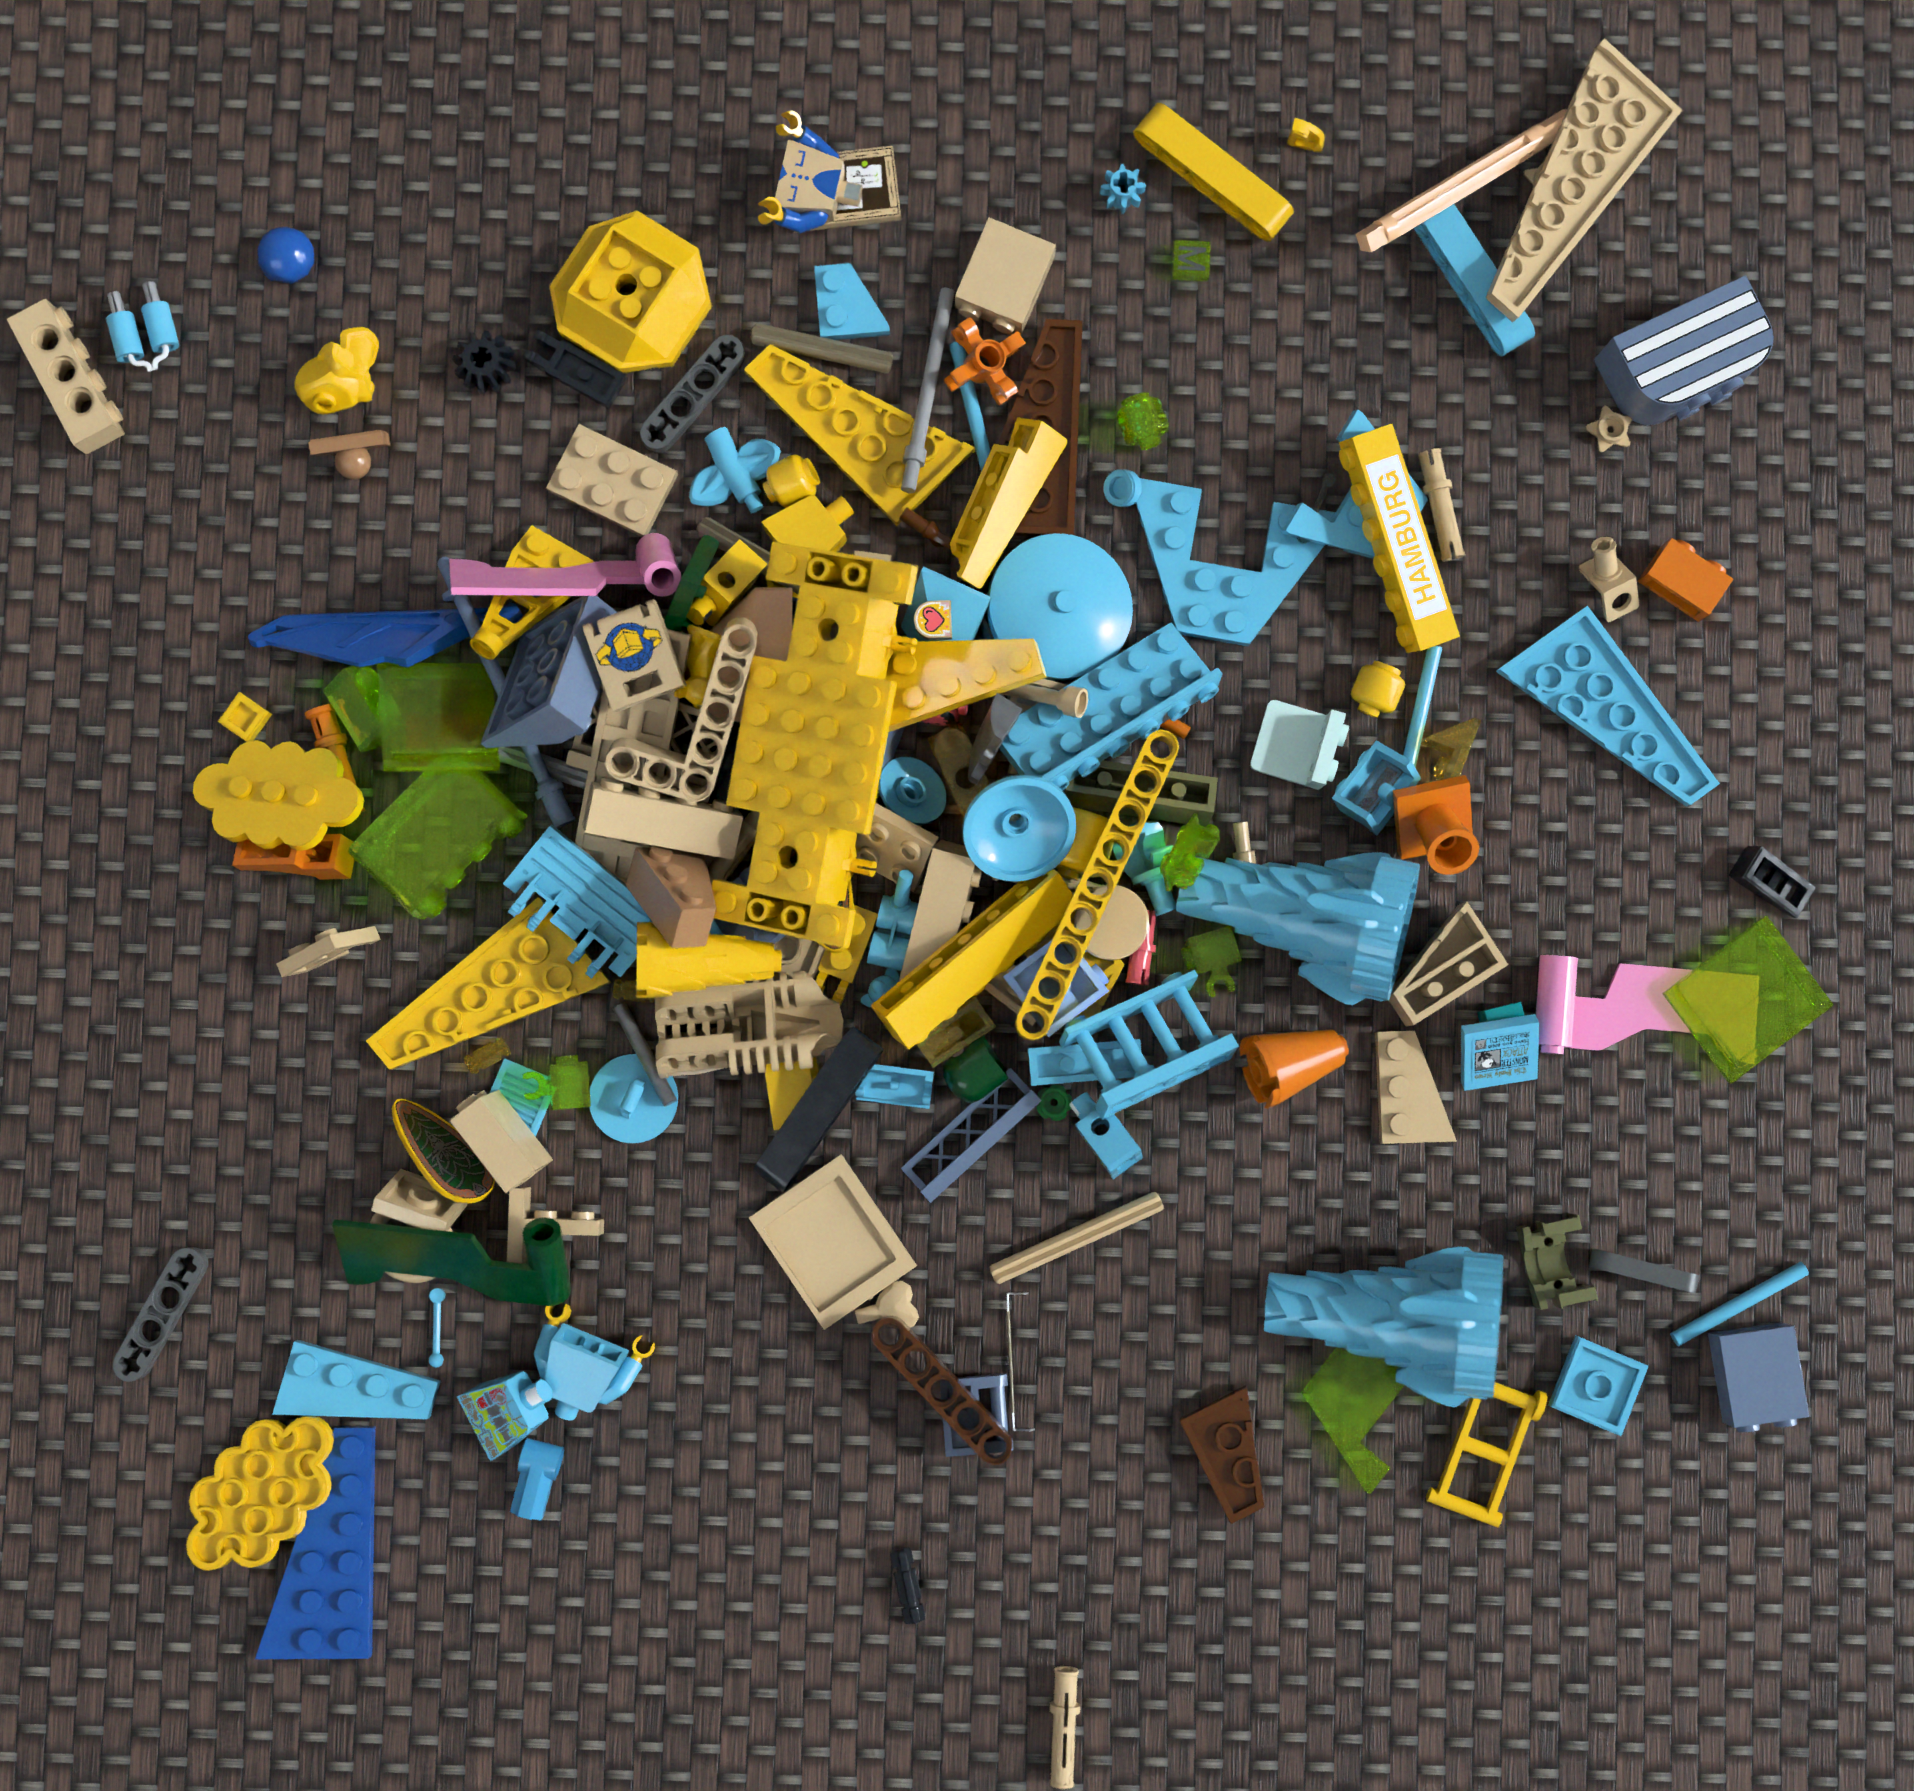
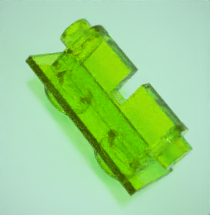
M1193 813L1187 825L1180 828L1175 845L1170 853H1166L1162 858L1160 873L1163 874L1166 891L1170 892L1174 884L1181 889H1187L1188 886L1194 885L1205 865L1204 859L1197 858L1195 855L1208 859L1220 840V830L1212 824H1208L1206 827L1199 825L1197 813Z

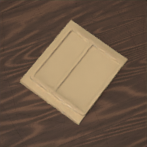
M842 1154L799 1184H794L790 1190L749 1217L824 1330L867 1300L873 1299L874 1295L917 1266Z

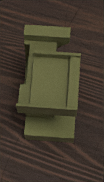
M1568 1213L1569 1219L1545 1224L1541 1221H1535L1537 1231L1532 1232L1530 1226H1516L1534 1308L1540 1310L1548 1309L1546 1299L1550 1298L1553 1299L1554 1306L1561 1309L1567 1305L1591 1300L1598 1301L1594 1286L1588 1284L1576 1286L1575 1278L1570 1273L1565 1257V1233L1582 1229L1580 1217L1577 1214ZM1548 1237L1549 1243L1545 1245L1544 1240ZM1556 1280H1558V1283H1559V1284H1558V1286L1555 1288V1287H1554V1282H1555Z

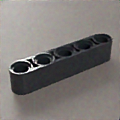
M853 1026L832 1052L757 1161L753 1171L780 1192H785L878 1061L884 1048Z

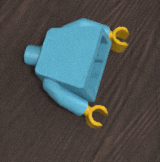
M565 1304L562 1315L557 1318L553 1316V1308L555 1306H546L545 1314L549 1321L548 1324H544L534 1351V1357L539 1376L551 1387L552 1398L558 1400L555 1414L564 1420H574L579 1409L588 1413L593 1412L598 1403L609 1404L626 1393L642 1368L640 1364L642 1359L649 1357L654 1352L655 1343L652 1344L648 1353H639L636 1349V1344L643 1336L641 1335L632 1344L633 1354L631 1357H626L629 1350L565 1323L558 1328L559 1323L565 1322L571 1315V1309L568 1304Z

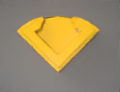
M1294 118L1287 144L1320 153L1323 149L1325 136L1315 125Z

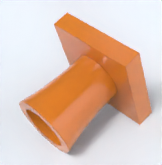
M1466 775L1392 790L1397 853L1401 860L1427 855L1430 867L1444 875L1460 873L1474 863L1479 853V843L1473 835L1470 782Z

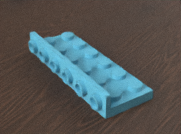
M1170 622L1064 687L1076 686L1087 690L1088 705L1081 718L1066 716L1061 710L1057 709V706L1039 702L1020 714L999 749L1019 775L1043 778L1055 784L1063 791L1069 785V781L1079 775L1082 777L1090 775L1099 767L1101 761L1109 756L1116 758L1122 755L1130 747V743L1140 737L1142 740L1147 739L1165 721L1169 719L1176 721L1187 713L1190 708L1189 706L1200 700L1201 703L1210 700L1219 691L1218 686L1223 673L1219 668L1210 671Z

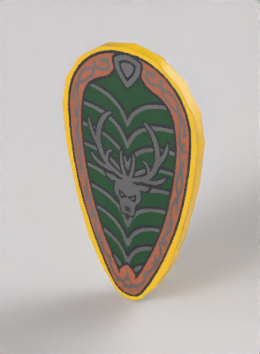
M397 1099L393 1103L392 1117L397 1134L415 1165L430 1185L444 1197L458 1203H475L484 1200L493 1190L495 1179L456 1128L433 1111L412 1101Z

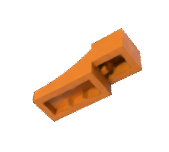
M325 834L323 840L309 850L298 851L290 848L284 842L275 848L263 849L255 845L248 838L242 842H237L232 866L241 871L292 873L312 876L320 880L351 879L358 844L342 834Z

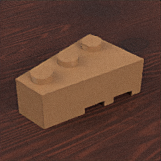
M654 845L651 847H635L626 882V887L671 948L706 946L716 911V904L704 854Z

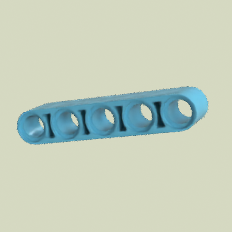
M1455 204L1414 227L1417 235L1490 346L1498 355L1504 356L1535 336L1534 326L1525 311L1518 319L1512 322L1485 298L1497 268Z

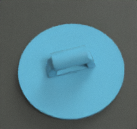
M636 1054L623 1055L612 1059L598 1071L590 1086L589 1108L593 1120L606 1135L620 1142L641 1143L657 1137L670 1125L677 1111L678 1090L673 1076H669L666 1079L677 1101L664 1107Z

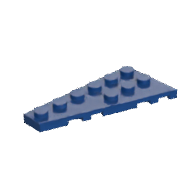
M337 1426L334 1428L332 1451L322 1463L330 1474L332 1483L330 1495L325 1503L318 1508L307 1510L305 1526L301 1533L297 1535L255 1659H369L372 1656L375 1426Z

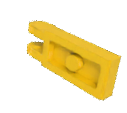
M854 905L856 913L850 946L837 954L825 949L818 967L820 972L815 981L823 993L828 975L841 979L838 989L832 997V1000L838 1002L840 1007L849 984L854 982L878 917L877 913Z

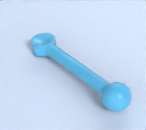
M435 1288L429 1294L430 1300L434 1303L433 1353L429 1357V1364L435 1368L440 1367L444 1361L443 1356L440 1354L441 1302L444 1301L446 1294L441 1288Z

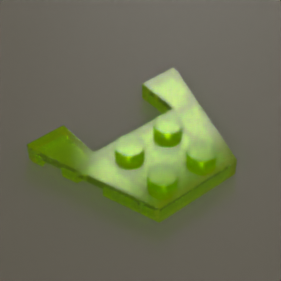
M1336 1347L1301 1393L1362 1488L1368 1494H1371L1390 1470V1467L1360 1442L1404 1387V1384L1396 1382V1371L1399 1367L1387 1365L1385 1359L1358 1356L1349 1353L1347 1348Z

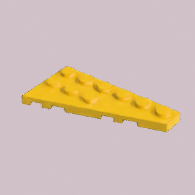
M538 897L523 909L520 914H517L368 1038L366 1042L388 1069L393 1070L612 982L601 969L598 970L592 979L585 974L588 966L593 961L586 951L580 960L574 964L567 960L579 943L549 921L554 916L552 911L547 914L533 932L526 927L528 920L545 903Z

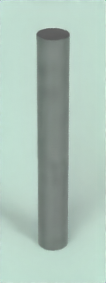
M626 1002L613 1008V1011L663 1106L666 1107L677 1101V1098L667 1079H660L656 1068V1059Z

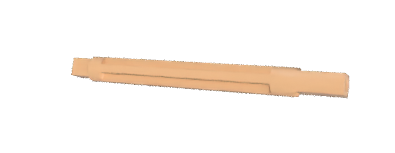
M1563 109L1543 122L1532 126L1356 233L1360 250L1373 252L1379 247L1390 243L1547 148L1553 143L1567 109Z

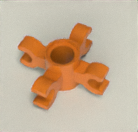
M971 317L959 323L958 327L951 332L954 339L959 345L964 347L968 355L963 365L950 372V375L944 379V382L951 392L970 380L975 383L986 382L990 387L993 399L1000 406L1011 399V396L1019 392L1015 383L1005 375L1001 368L1005 365L1006 358L1019 351V348L1024 346L1026 342L1018 331L1000 343L991 339L983 341L979 335L978 327ZM979 356L986 358L990 367L985 366Z

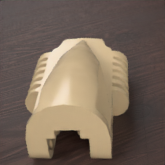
M806 970L794 971L793 979H788L787 972L780 973V980L777 981L774 978L766 979V982L755 980L753 983H748L745 981V984L713 986L706 987V990L673 993V996L656 997L655 1019L659 1043L656 1045V1068L660 1079L668 1078L669 1076L702 1074L730 1067L731 1075H738L739 1066H744L745 1074H752V1065H757L758 1072L763 1073L766 1072V1064H771L772 1071L774 1072L780 1071V1063L785 1062L786 1070H793V1061H799L800 1069L813 1068L812 1058L818 1057L824 1050L836 1047L843 1038L844 1020L838 1002L823 995L818 984ZM687 1024V1032H681L680 1025ZM695 1024H702V1029L696 1030ZM710 1024H717V1027H710ZM667 1025H672V1034L668 1035Z

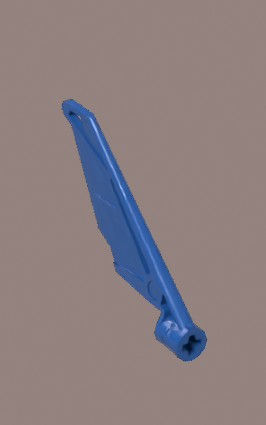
M512 602L503 606L499 613L500 616L513 623L518 622L524 616L521 610ZM489 607L474 608L481 625ZM458 609L284 615L251 632L248 635L250 645L256 648L271 645L356 667L388 662L408 668L470 635Z

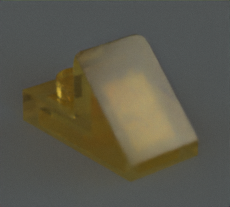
M1474 717L1421 741L1422 745L1447 754L1446 757L1440 756L1434 768L1433 776L1437 778V781L1461 775L1479 728L1480 719Z
M976 996L961 1005L953 1017L942 1021L930 1031L928 1037L920 1044H917V1046L934 1068L994 1029L996 1025Z

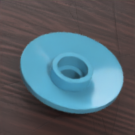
M898 757L888 762L881 771L878 788L881 799L888 810L916 825L931 823L942 814L946 805V790L939 775L928 764L912 757Z

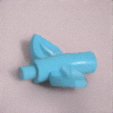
M727 427L719 428L708 434L704 440L715 464L701 469L694 477L689 493L691 504L699 506L718 505L726 501L731 493H733L740 504L745 503L750 513H755L762 509L763 504L758 497L761 489L755 480L764 479L767 468L778 462L781 452L780 448L775 443L765 439H752L741 446L737 452Z

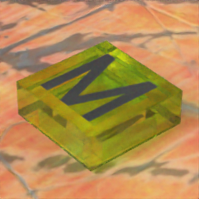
M1174 240L1172 279L1208 281L1211 242Z

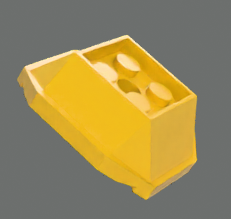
M637 210L589 226L549 286L559 334L622 373L655 367H672L712 307L699 249ZM625 284H635L637 286L636 290L630 295L619 293Z

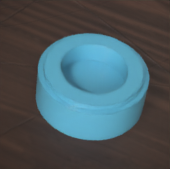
M1115 470L1107 476L1104 482V495L1107 501L1114 506H1131L1137 502L1141 495V481L1133 471Z

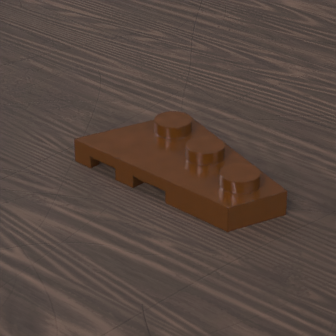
M1245 1385L1179 1418L1230 1524L1265 1507L1256 1456L1253 1423L1250 1415L1248 1389Z

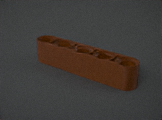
M886 1316L879 1320L873 1327L872 1340L880 1352L983 1461L991 1465H999L1007 1461L1012 1451V1438L1008 1431L903 1320L895 1316ZM890 1323L898 1327L900 1339L897 1343L887 1344L882 1341L880 1328L884 1324ZM917 1351L925 1356L927 1364L924 1370L914 1372L907 1367L906 1356L910 1352ZM943 1379L950 1382L953 1387L951 1397L944 1400L935 1397L932 1393V1384L935 1381ZM967 1407L975 1409L979 1414L980 1421L974 1427H964L958 1420L960 1410ZM990 1436H1000L1005 1441L1006 1449L1000 1455H991L986 1451L984 1442Z

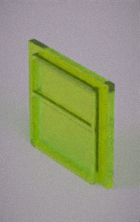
M393 663L377 664L383 772L499 771V747L486 748L481 745L495 707L493 685L483 663H416L408 668Z
M1767 915L1763 916L1662 993L1729 1084L1735 1082L1833 1006L1831 1000Z

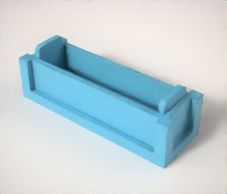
M1134 1039L1141 1050L1140 1039ZM1118 1041L1096 1043L1115 1079L1134 1077L1136 1072ZM1079 1044L1069 1045L1064 1048L1061 1046L1027 1048L1031 1086L1098 1080Z

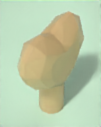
M895 1281L887 1286L879 1294L875 1305L855 1310L858 1324L877 1319L881 1320L886 1316H895L903 1320L910 1328L915 1326L919 1316L917 1309L911 1304L913 1295L911 1286L904 1281ZM886 1324L887 1326L898 1329V1327L894 1324Z

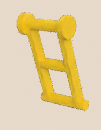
M1495 1382L1494 1398L1522 1408L1507 1451L1468 1436L1481 1399L1470 1398L1437 1489L1429 1488L1426 1501L1498 1528L1502 1522L1503 1514L1497 1512L1530 1420L1537 1422L1542 1417L1547 1403V1393L1537 1390L1534 1396ZM1462 1451L1502 1465L1487 1507L1447 1493Z

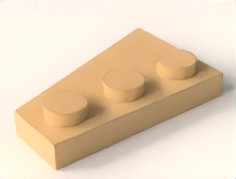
M1415 1031L1375 1032L1380 1144L1457 1142Z

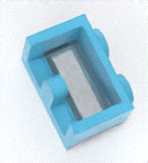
M1376 740L1370 749L1361 754L1357 766L1351 774L1338 784L1332 800L1342 813L1364 825L1377 836L1394 814L1392 790L1415 786L1420 781L1421 776L1411 760Z

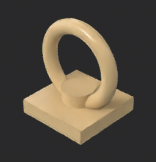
M400 1169L375 1197L371 1211L376 1213L373 1215L370 1223L386 1225L393 1218L414 1228L453 1232L451 1225L467 1207L468 1203H458L448 1199L436 1191L425 1177ZM385 1272L397 1280L408 1283H422L436 1278Z

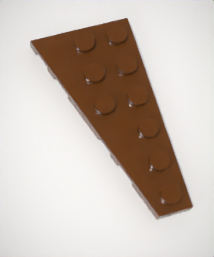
M1046 319L1011 413L1008 416L998 442L999 445L1008 446L1017 417L1043 421L1067 439V445L1013 536L1037 537L1054 533L1074 535L1083 320Z

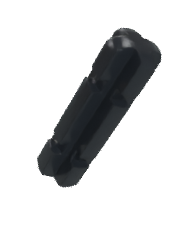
M909 1547L897 1548L890 1552L892 1568L897 1570L893 1574L900 1604L904 1603V1608H901L903 1621L905 1624H916L925 1619L923 1603L919 1604L918 1601L922 1597L916 1569L914 1567L911 1568V1563H914L912 1550Z

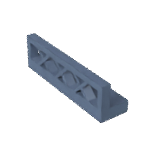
M1011 1068L1006 1071L1009 1077L1007 1080L1011 1079L1025 1094L1014 1105H998V1089L1005 1083L1003 1082L981 1100L971 1103L901 1167V1170L921 1190L920 1192L930 1203L1041 1102L1039 1097L1030 1090ZM994 1093V1104H982ZM977 1108H993V1124L987 1130H970L971 1113ZM997 1109H1009L997 1120ZM967 1118L966 1129H955ZM950 1133L966 1134L965 1150L959 1156L943 1155V1139ZM970 1134H981L970 1145ZM939 1144V1155L928 1154ZM922 1158L939 1159L938 1175L927 1185L912 1170ZM943 1159L953 1160L942 1170Z

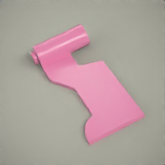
M649 533L638 541L636 561L605 560L565 568L491 567L487 563L474 560L449 559L451 595L596 596L606 584H645L649 592L663 597L676 592L682 578L671 542L667 537L659 533Z
M1540 955L1536 1016L1539 1020V1045H1541V1053L1564 1054V1048L1603 1050L1641 1030L1651 1029L1712 1035L1715 1047L1724 1056L1740 1063L1753 1064L1759 976L1620 963L1617 966L1604 999L1577 997L1575 993L1578 958Z

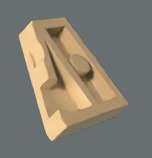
M375 926L338 933L336 928L329 929L315 936V943L311 945L310 943H304L288 951L290 956L278 962L277 967L282 977L305 973L349 954L348 949L354 946L372 944L381 939Z

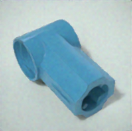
M529 1438L526 1439L518 1463L520 1475L510 1513L529 1520L543 1519L552 1482L556 1480L561 1467L564 1447Z

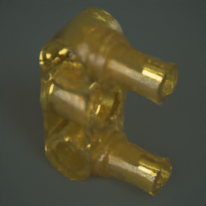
M960 722L927 737V740L964 820L966 811L973 799L990 784L985 773L977 785L971 788H961L956 783V773L961 769H969L973 748Z

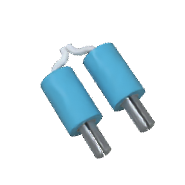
M149 281L142 285L147 304L141 307L152 351L162 353L153 359L152 366L147 361H138L145 355L134 314L130 311H125L121 294L118 291L110 292L107 295L112 313L106 317L117 361L131 363L134 366H145L148 371L158 369L159 361L165 359L169 352L176 350L180 345L169 304L165 301H160L156 284Z

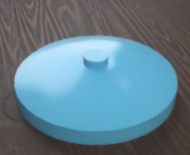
M1054 533L1037 536L1023 542L1004 558L997 567L989 584L987 595L991 599L986 610L994 640L1034 639L1038 644L1047 676L1044 679L1053 681L1079 679L1113 658L1122 648L1128 636L1133 613L1132 597L1128 582L1118 564L1106 551L1082 537Z

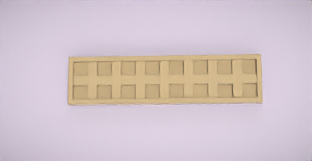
M667 629L682 674L685 676L692 635ZM658 671L624 684L629 685L633 696L662 685V681ZM603 687L575 844L625 884L635 847H651L652 845L585 833L582 824L591 781L601 783L602 778L618 780L612 777L605 767V758L608 750L617 739L630 738L671 750L680 698L674 697L675 691L614 712L610 707ZM617 752L614 755L615 761L621 766H628L634 763L633 757L627 752ZM658 762L650 766L651 771L659 777L666 776V764ZM621 781L624 783L623 788L634 790L639 788L638 785Z

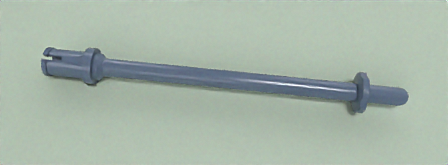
M446 556L441 557L437 564L449 589L442 594V598L444 601L455 602L472 639L482 625L468 595H451L450 558ZM480 656L492 685L499 696L506 678L497 658L488 660ZM537 745L521 746L538 782L535 796L537 800H542L553 826L558 829L574 822L576 818L573 816L562 792L565 789L562 781L558 782L551 777Z

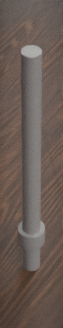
M941 288L910 445H907L904 451L903 463L905 464L901 490L906 493H915L919 470L925 464L927 450L924 448L955 294V291L950 288Z

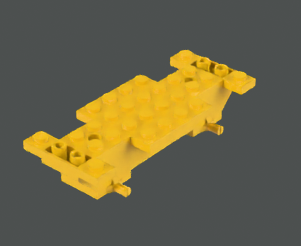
M772 541L766 580L798 585L800 588L787 661L753 655L726 805L760 812L747 885L720 879L713 880L712 891L716 904L714 919L841 948H848L850 946L856 910L837 906L839 901H845L848 882L854 873L874 877L876 870L863 868H877V863L857 858L855 844L857 833L870 834L897 682L884 680L886 678L888 661L894 650L914 654L917 649L903 645V643L917 645L916 638L897 635L895 622L899 605L893 604V602L911 605L918 566ZM837 622L839 628L838 635L832 640L830 637L831 626ZM793 848L798 854L795 866L790 862L791 850Z

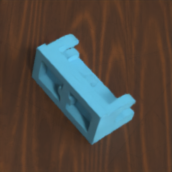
M875 1064L855 1092L856 1100L930 1109L934 1072Z

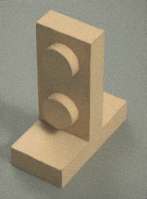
M516 1187L509 1191L507 1262L521 1264L526 1262L527 1257L522 1233L524 1227L530 1221L537 1218L545 1217L557 1221L561 1227L562 1235L599 1236L604 1234V1219L594 1218V1211H572V1218H557V1211L535 1210L534 1217H530L531 1187Z

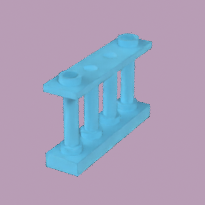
M1195 970L1184 975L1181 972L1173 973L1162 981V985L1087 1019L1084 1015L1076 1017L1065 1025L1064 1032L1059 1040L1061 1047L1064 1048L1078 1042L1103 1087L1101 1090L1102 1094L1095 1105L1101 1119L1230 1060L1238 1049L1239 1045L1232 1033L1220 1039L1218 1035L1213 1036L1188 993L1198 977ZM1175 998L1200 1042L1198 1045L1199 1049L1188 1054L1186 1050L1180 1049L1156 1005ZM1141 1012L1144 1014L1168 1057L1167 1063L1156 1069L1153 1065L1147 1063L1124 1020ZM1108 1027L1113 1031L1136 1072L1134 1079L1123 1084L1121 1080L1116 1081L1091 1036Z

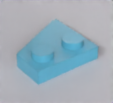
M851 263L814 266L820 337L841 340L890 335L888 322Z

